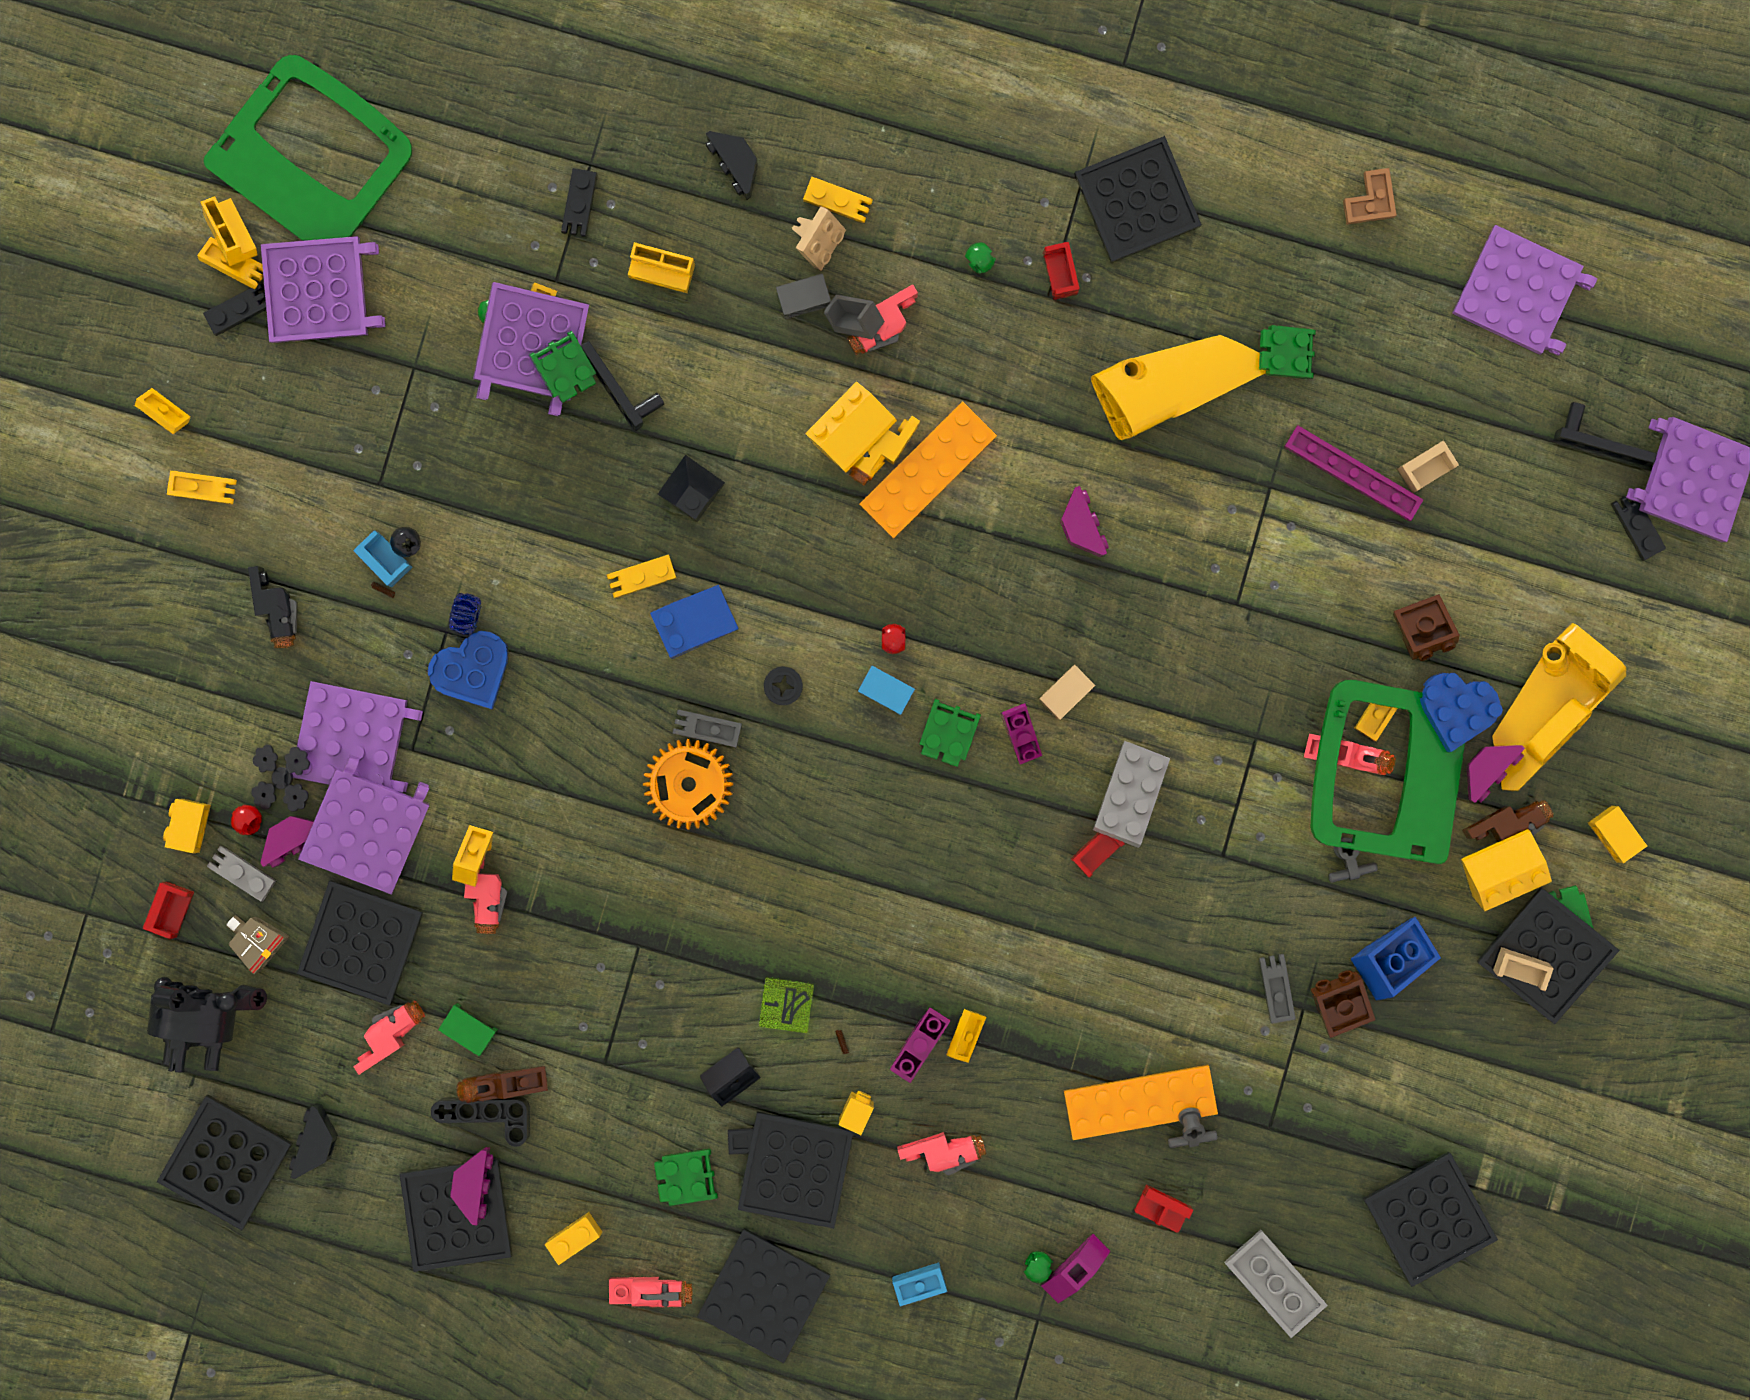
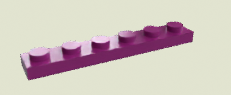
M1298 425L1284 446L1287 450L1409 522L1413 519L1423 502L1422 498Z

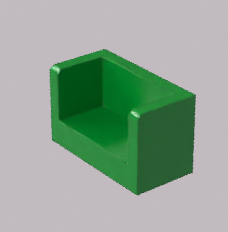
M458 1003L452 1007L438 1031L479 1057L485 1052L499 1030L496 1027L490 1028L461 1009V1005Z

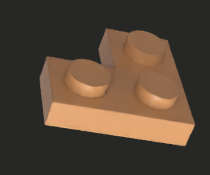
M1389 168L1365 171L1363 175L1367 196L1343 200L1347 225L1390 219L1397 216Z

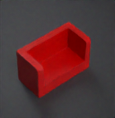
M1069 242L1045 247L1043 256L1053 300L1077 295L1079 284Z
M1098 832L1071 860L1087 877H1091L1092 873L1125 843Z
M161 882L143 929L168 939L177 938L194 892L170 882Z

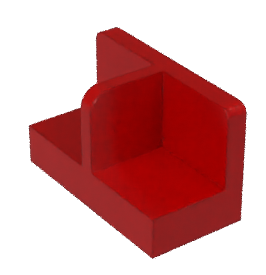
M1146 1184L1134 1211L1154 1221L1156 1225H1162L1178 1233L1185 1218L1190 1219L1193 1209L1191 1206Z

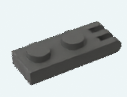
M677 710V715L686 716L685 721L675 719L674 724L682 725L684 728L683 731L677 728L673 729V734L737 747L742 723Z
M1278 954V965H1276L1274 955L1269 956L1270 966L1267 967L1265 958H1259L1270 1023L1296 1020L1284 954Z

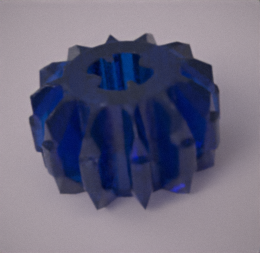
M459 593L456 596L450 612V630L464 635L474 633L479 622L482 607L480 598L468 593Z

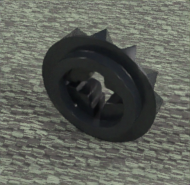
M790 667L774 668L767 674L764 680V691L767 698L777 705L792 704L800 697L803 690L800 675ZM785 675L787 684L794 687V689H786L781 697L780 688L774 686L773 683H781Z

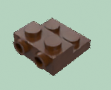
M1440 594L1395 610L1393 613L1403 634L1402 640L1412 660L1419 658L1420 661H1425L1433 656V652L1442 650L1444 653L1449 652L1456 647L1460 635Z
M1343 971L1338 975L1339 978L1332 981L1327 979L1320 980L1316 983V987L1310 989L1330 1038L1375 1021L1363 980L1356 971Z

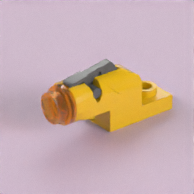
M911 416L909 421L904 419L897 430L900 433L899 436L888 430L850 468L852 471L849 476L865 486L868 481L871 482L875 473L885 464L884 460L894 465L920 425V420Z

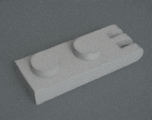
M220 845L217 850L224 854L225 857L223 858L215 853L212 858L220 863L219 866L209 862L207 867L260 902L264 901L276 880Z

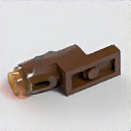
M1544 800L1540 802L1535 801L1526 807L1514 810L1515 813L1511 806H1503L1462 831L1467 839L1475 838L1478 841L1489 835L1488 830H1490L1496 841L1500 842L1527 829L1530 830L1532 835H1535L1545 827L1546 823L1550 822L1549 819L1554 815Z
M545 1066L468 1077L457 1084L459 1100L467 1103L497 1098L506 1099L548 1091Z

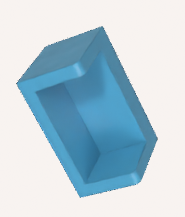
M375 530L353 550L389 587H393L413 568L403 557L396 555L392 551L390 543Z
M871 666L858 692L901 715L915 689Z
M939 1262L892 1277L900 1306L947 1292Z

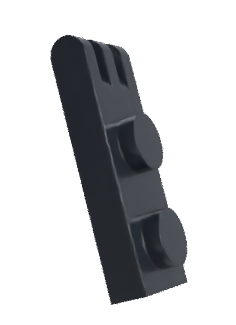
M572 169L561 233L567 234L569 225H572L571 235L576 236L579 226L582 227L580 231L581 237H586L597 172Z
M262 283L258 284L256 289L249 288L203 313L215 336L266 310V302L261 303L266 300L265 292L259 295L256 294L264 289Z
M1625 496L1620 498L1623 508H1621L1617 501L1611 503L1613 510L1642 561L1666 549L1647 513L1639 511L1641 503L1631 500L1632 503L1630 504Z

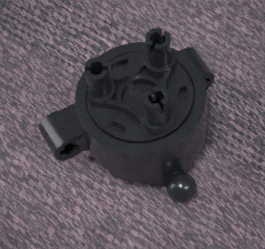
M168 977L158 978L154 984L155 992L151 995L147 1034L162 1038L163 1042H165L162 1064L169 1065L168 1071L185 1072L186 1052L190 1047L204 1046L206 1048L204 1070L219 1071L222 1045L233 1040L236 1011L262 1009L267 1002L266 991L257 987L240 985L232 992L213 993L210 989H199L197 986L183 985L182 982H172Z

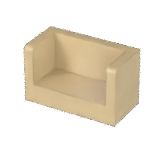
M1443 440L1397 470L1410 491L1415 493L1456 468L1459 464Z
M1073 665L1038 700L1058 720H1061L1095 685L1076 665Z
M1501 947L1493 971L1497 976L1503 977L1505 975L1536 985L1540 990L1546 991L1554 968L1548 962Z

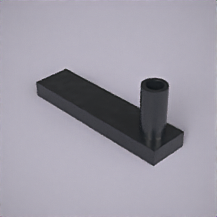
M590 341L581 345L596 372L595 375L634 432L643 426L642 419L664 405L660 395L656 392L633 407Z
M1576 402L1570 404L1565 427L1557 430L1553 439L1556 442L1646 467L1655 463L1657 455L1654 452L1579 432L1585 405Z

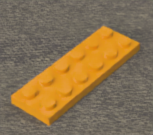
M962 401L859 505L894 539L997 435Z
M1209 1065L1064 1090L1073 1140L1179 1121V1113L1186 1108H1197L1200 1111L1201 1117L1218 1114Z

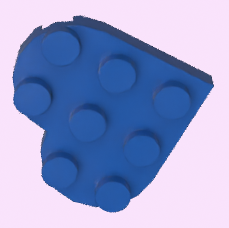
M479 631L471 634L468 638L464 639L460 648L448 647L432 657L428 666V676L430 677L431 684L444 695L493 709L508 663L507 644L492 632Z
M1439 673L1431 676L1423 685L1425 686L1422 692L1423 696L1420 698L1422 708L1447 752H1452L1489 728L1497 720V717L1502 714L1503 709L1500 705L1498 694L1487 682H1468L1465 684L1455 673Z

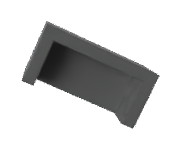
M823 274L776 287L785 319L827 308L831 302Z
M837 294L824 311L835 332L867 339H873L885 322L873 301Z

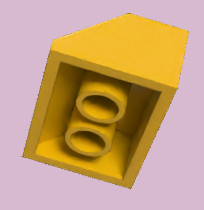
M856 381L805 434L822 453L846 473L897 420L868 390Z
M1529 829L1461 859L1472 897L1484 911L1552 882L1547 862Z

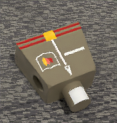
M235 915L226 925L227 928L236 934L229 942V946L253 974L260 973L290 937L258 917H251L245 923Z

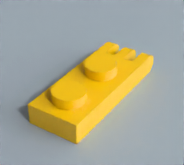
M811 177L803 198L804 202L818 207L822 206L831 212L861 223H865L866 217L859 215L858 211L864 214L869 212V208L861 205V203L871 205L873 201L869 197Z
M212 237L208 239L197 255L198 260L253 289H256L258 286L255 280L260 282L263 279L261 274L263 273V265L252 258L229 266L218 243Z
M170 470L167 495L233 504L234 499L224 497L225 494L235 495V489L226 488V484L236 485L237 480Z
M669 555L607 574L608 580L618 578L617 582L610 584L611 589L621 587L620 591L612 593L614 598L677 579Z

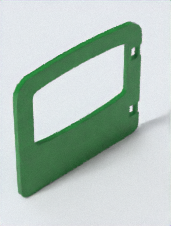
M288 55L282 57L274 65L263 83L258 86L224 130L219 140L204 157V165L209 171L302 241L352 237L408 164L412 156V145L408 137L391 121L343 83L301 56ZM276 77L280 80V83L271 92L267 89V86ZM291 79H298L331 99L364 124L388 146V155L354 199L347 200L313 179L280 154L256 131L255 128L258 121ZM230 136L235 141L230 146V148L227 151H225L223 148H221V146Z
M1343 680L1332 688L1319 742L1312 794L1310 828L1314 838L1319 843L1434 864H1442L1447 860L1465 743L1452 752L1445 750L1420 702V698L1423 696L1422 692L1357 680ZM1352 701L1403 709L1408 711L1410 715L1405 777L1393 832L1390 835L1341 828L1333 824V797L1337 761L1345 720ZM1342 833L1353 835L1352 843L1342 842ZM1412 845L1423 847L1422 855L1412 854Z

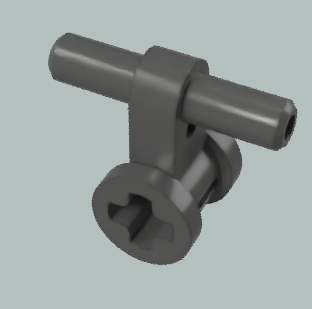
M1342 837L1341 841L1352 843L1353 838ZM1334 847L1335 855L1343 859L1346 869L1329 873L1328 878L1331 883L1345 879L1351 881L1359 879L1361 875L1376 872L1378 867L1375 862L1358 866L1356 857L1360 851L1350 849L1347 854L1342 852V848Z
M1186 1108L1178 1115L1179 1122L1184 1126L1183 1136L1169 1138L1168 1145L1170 1148L1187 1145L1190 1148L1199 1146V1143L1215 1141L1218 1139L1215 1130L1205 1132L1204 1126L1200 1124L1201 1114L1197 1108Z

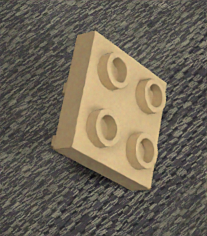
M821 206L813 220L799 217L797 221L801 226L792 227V230L801 237L796 249L814 268L820 271L830 261L831 254L837 244L842 241L846 231L828 209Z

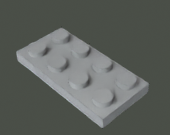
M1124 741L1093 830L1139 848L1170 758Z
M1259 1230L1224 1262L1290 1338L1328 1306L1262 1230Z

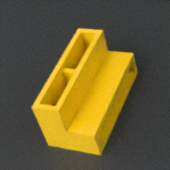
M215 196L201 201L204 218L229 266L258 255L257 249L231 198L218 203Z
M634 242L630 256L632 261L628 271L629 278L688 293L695 268L693 258Z

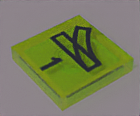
M766 977L759 1027L807 1033L814 984Z

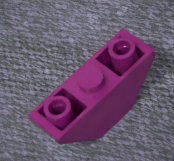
M1077 486L1074 488L1060 520L1061 526L1070 545L1098 557H1103L1107 554L1106 549L1109 548L1104 535L1100 536L1097 527L1100 524L1095 512L1091 513L1087 504L1091 502L1087 491H1082L1081 487Z
M1024 703L1001 712L1006 732L1019 764L1042 756L1026 704Z
M1522 745L1483 747L1467 764L1468 799L1472 803H1476L1477 800L1482 802L1490 794L1488 788L1494 782L1499 784L1507 775L1505 770L1509 765L1515 766L1524 757L1521 752L1525 748Z
M290 816L271 827L268 831L260 862L263 867L271 865L274 868L285 862L284 857L292 853L294 856L300 853L314 820Z
M929 1007L902 1046L890 1070L911 1083L951 1020Z
M490 1147L483 1148L455 1170L453 1174L451 1198L472 1225H478L481 1219H485L487 1204H483L484 1194H488L490 1179H486L487 1170H491L493 1164V1155L490 1154Z
M1092 1233L1041 1284V1287L1057 1303H1060L1076 1293L1095 1275L1111 1251Z

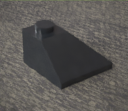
M685 455L658 495L698 522L725 482Z

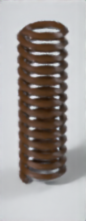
M376 582L371 584L373 589H377V591L384 595L386 594L394 598V591Z
M838 1029L835 1031V1034L843 1052L842 1054H847L849 1050L846 1047L845 1040L842 1039L844 1035L841 1032L842 1030L839 1031Z

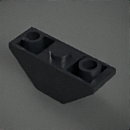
M713 131L707 132L708 142L705 144L712 155L717 154L721 162L718 164L726 176L730 174L735 181L732 183V186L739 196L743 194L748 200L752 195L758 166L756 156L742 137Z
M316 1103L311 1106V1109L307 1108L303 1122L306 1123L304 1132H300L296 1142V1146L299 1147L297 1156L294 1155L289 1166V1170H292L290 1176L292 1179H296L332 1157L338 1134L322 1104Z

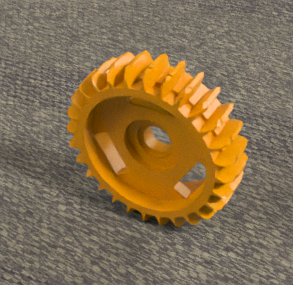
M690 739L686 740L685 746H682L681 741L677 740V748H674L669 743L667 745L669 751L666 752L663 749H659L662 756L659 758L653 755L652 758L656 764L647 765L652 772L644 773L645 777L650 778V782L643 783V786L650 787V791L645 792L644 796L652 797L647 804L656 805L652 811L653 813L662 812L659 817L660 820H663L666 816L669 818L667 825H671L674 820L677 821V828H680L682 823H685L686 829H690L693 822L696 828H700L701 820L706 825H709L708 817L710 816L717 820L715 812L724 813L721 804L729 805V801L724 799L725 795L733 794L727 790V787L734 785L732 782H727V778L733 774L725 773V769L730 765H722L720 762L724 759V756L716 758L717 749L715 748L709 752L708 743L703 748H700L699 740L695 742L694 746H691ZM689 752L710 760L708 769L686 761L687 753ZM665 775L669 800L661 801L657 779L658 776ZM686 777H691L696 782L695 789L690 792L685 791L682 787V781ZM712 794L716 801L697 815L692 808Z

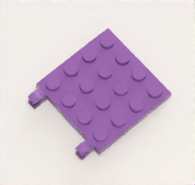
M1495 225L1452 314L1539 355L1545 349L1559 356L1560 353H1563L1566 343L1551 339L1550 336L1575 284L1590 290L1594 287L1597 278L1581 273L1583 265Z
M358 236L261 244L269 342L278 343L368 335V328L385 327V317L366 316L361 255H378V244L375 242L360 244Z
M493 282L473 377L474 380L480 381L476 398L488 399L491 383L552 397L529 354L532 352L538 353L548 347V343L552 341L555 343L566 337L570 331L574 333L581 345L589 305ZM569 340L565 342L564 344L558 346L557 349L562 348L563 346L569 344L571 341ZM549 351L548 353L542 355L538 359L540 360L546 357L547 355L551 354L552 352ZM558 396L552 397L548 410L549 415L558 416L561 413L562 402Z
M1675 417L1668 418V421L1662 418H1658V420L1651 419L1649 429L1663 434L1646 489L1635 488L1634 490L1629 488L1626 498L1641 503L1639 511L1717 541L1727 542L1750 472V447Z
M311 681L297 744L300 750L307 752L310 767L307 770H303L301 775H296L295 772L292 773L293 778L329 785L336 768L344 770L349 756L353 755L359 758L354 775L399 792H407L408 783L392 780L404 717L421 721L423 711L406 708L407 700Z
M350 755L344 770L336 768L298 860L392 895L428 810L429 803L423 800L427 795L429 785L419 782L413 797L354 775L359 758Z

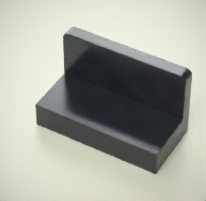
M740 1048L733 1050L700 1075L710 1096L721 1107L761 1078Z

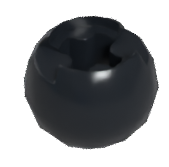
M400 527L391 535L390 545L396 555L411 557L420 549L421 539L415 529Z

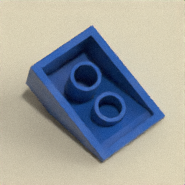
M719 585L673 602L650 613L671 659L739 629Z
M1412 917L1366 946L1352 957L1351 961L1377 1001L1397 995L1441 959L1417 918Z

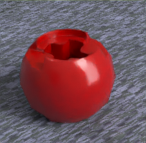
M889 624L883 627L882 650L890 654H898L904 651L905 628L898 624Z
M242 805L233 811L231 826L238 834L251 835L258 831L262 815L256 807Z

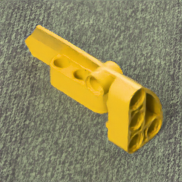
M1218 335L1120 361L1094 374L1091 377V382L1114 434L1118 439L1124 440L1170 418L1187 413L1265 374L1266 370L1259 369V352L1232 339ZM1126 365L1129 366L1131 370L1130 376H1128L1125 372Z
M1571 623L1553 643L1545 646L1543 656L1492 735L1494 746L1522 745L1525 748L1521 752L1524 757L1515 766L1510 764L1505 770L1507 775L1501 781L1502 790L1519 791L1590 718L1592 710L1626 677V666L1622 661L1574 623ZM1558 653L1561 657L1553 661L1548 658V655Z

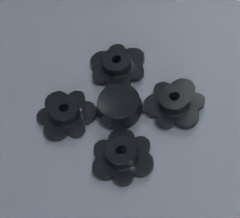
M265 745L263 748L259 747L256 749V755L252 760L253 764L259 767L260 772L274 771L272 774L273 784H266V782L261 781L258 786L252 788L251 794L255 798L254 804L256 806H261L264 810L269 809L277 799L274 793L276 788L285 789L286 795L283 797V801L291 812L305 808V801L309 798L308 792L302 790L301 784L291 785L293 782L292 773L295 772L296 775H301L303 770H307L310 767V761L307 759L308 754L305 750H300L299 747H292L289 754L285 755L286 768H276L275 761H277L278 755L274 753L271 745Z

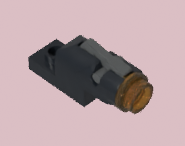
M259 566L248 567L255 616H268V619L265 620L270 632L271 643H274L275 649L294 646L295 634L297 633V602L290 599V595L285 588H266L269 585V576L267 571H264V568Z

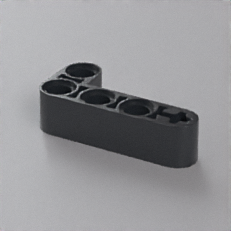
M466 1097L441 1098L431 1107V1117L439 1123L505 1122V1140L514 1147L524 1144L530 1136V1104L524 1097L497 1098L477 1102H469ZM492 1103L498 1107V1115L494 1116L488 1113V1104ZM464 1104H470L473 1107L474 1114L472 1116L464 1114ZM512 1104H520L523 1107V1114H514L512 1112ZM444 1105L445 1109L456 1107V1110L449 1111L443 1116V1112L439 1111V1108ZM512 1129H521L524 1135L523 1139H515L512 1136Z

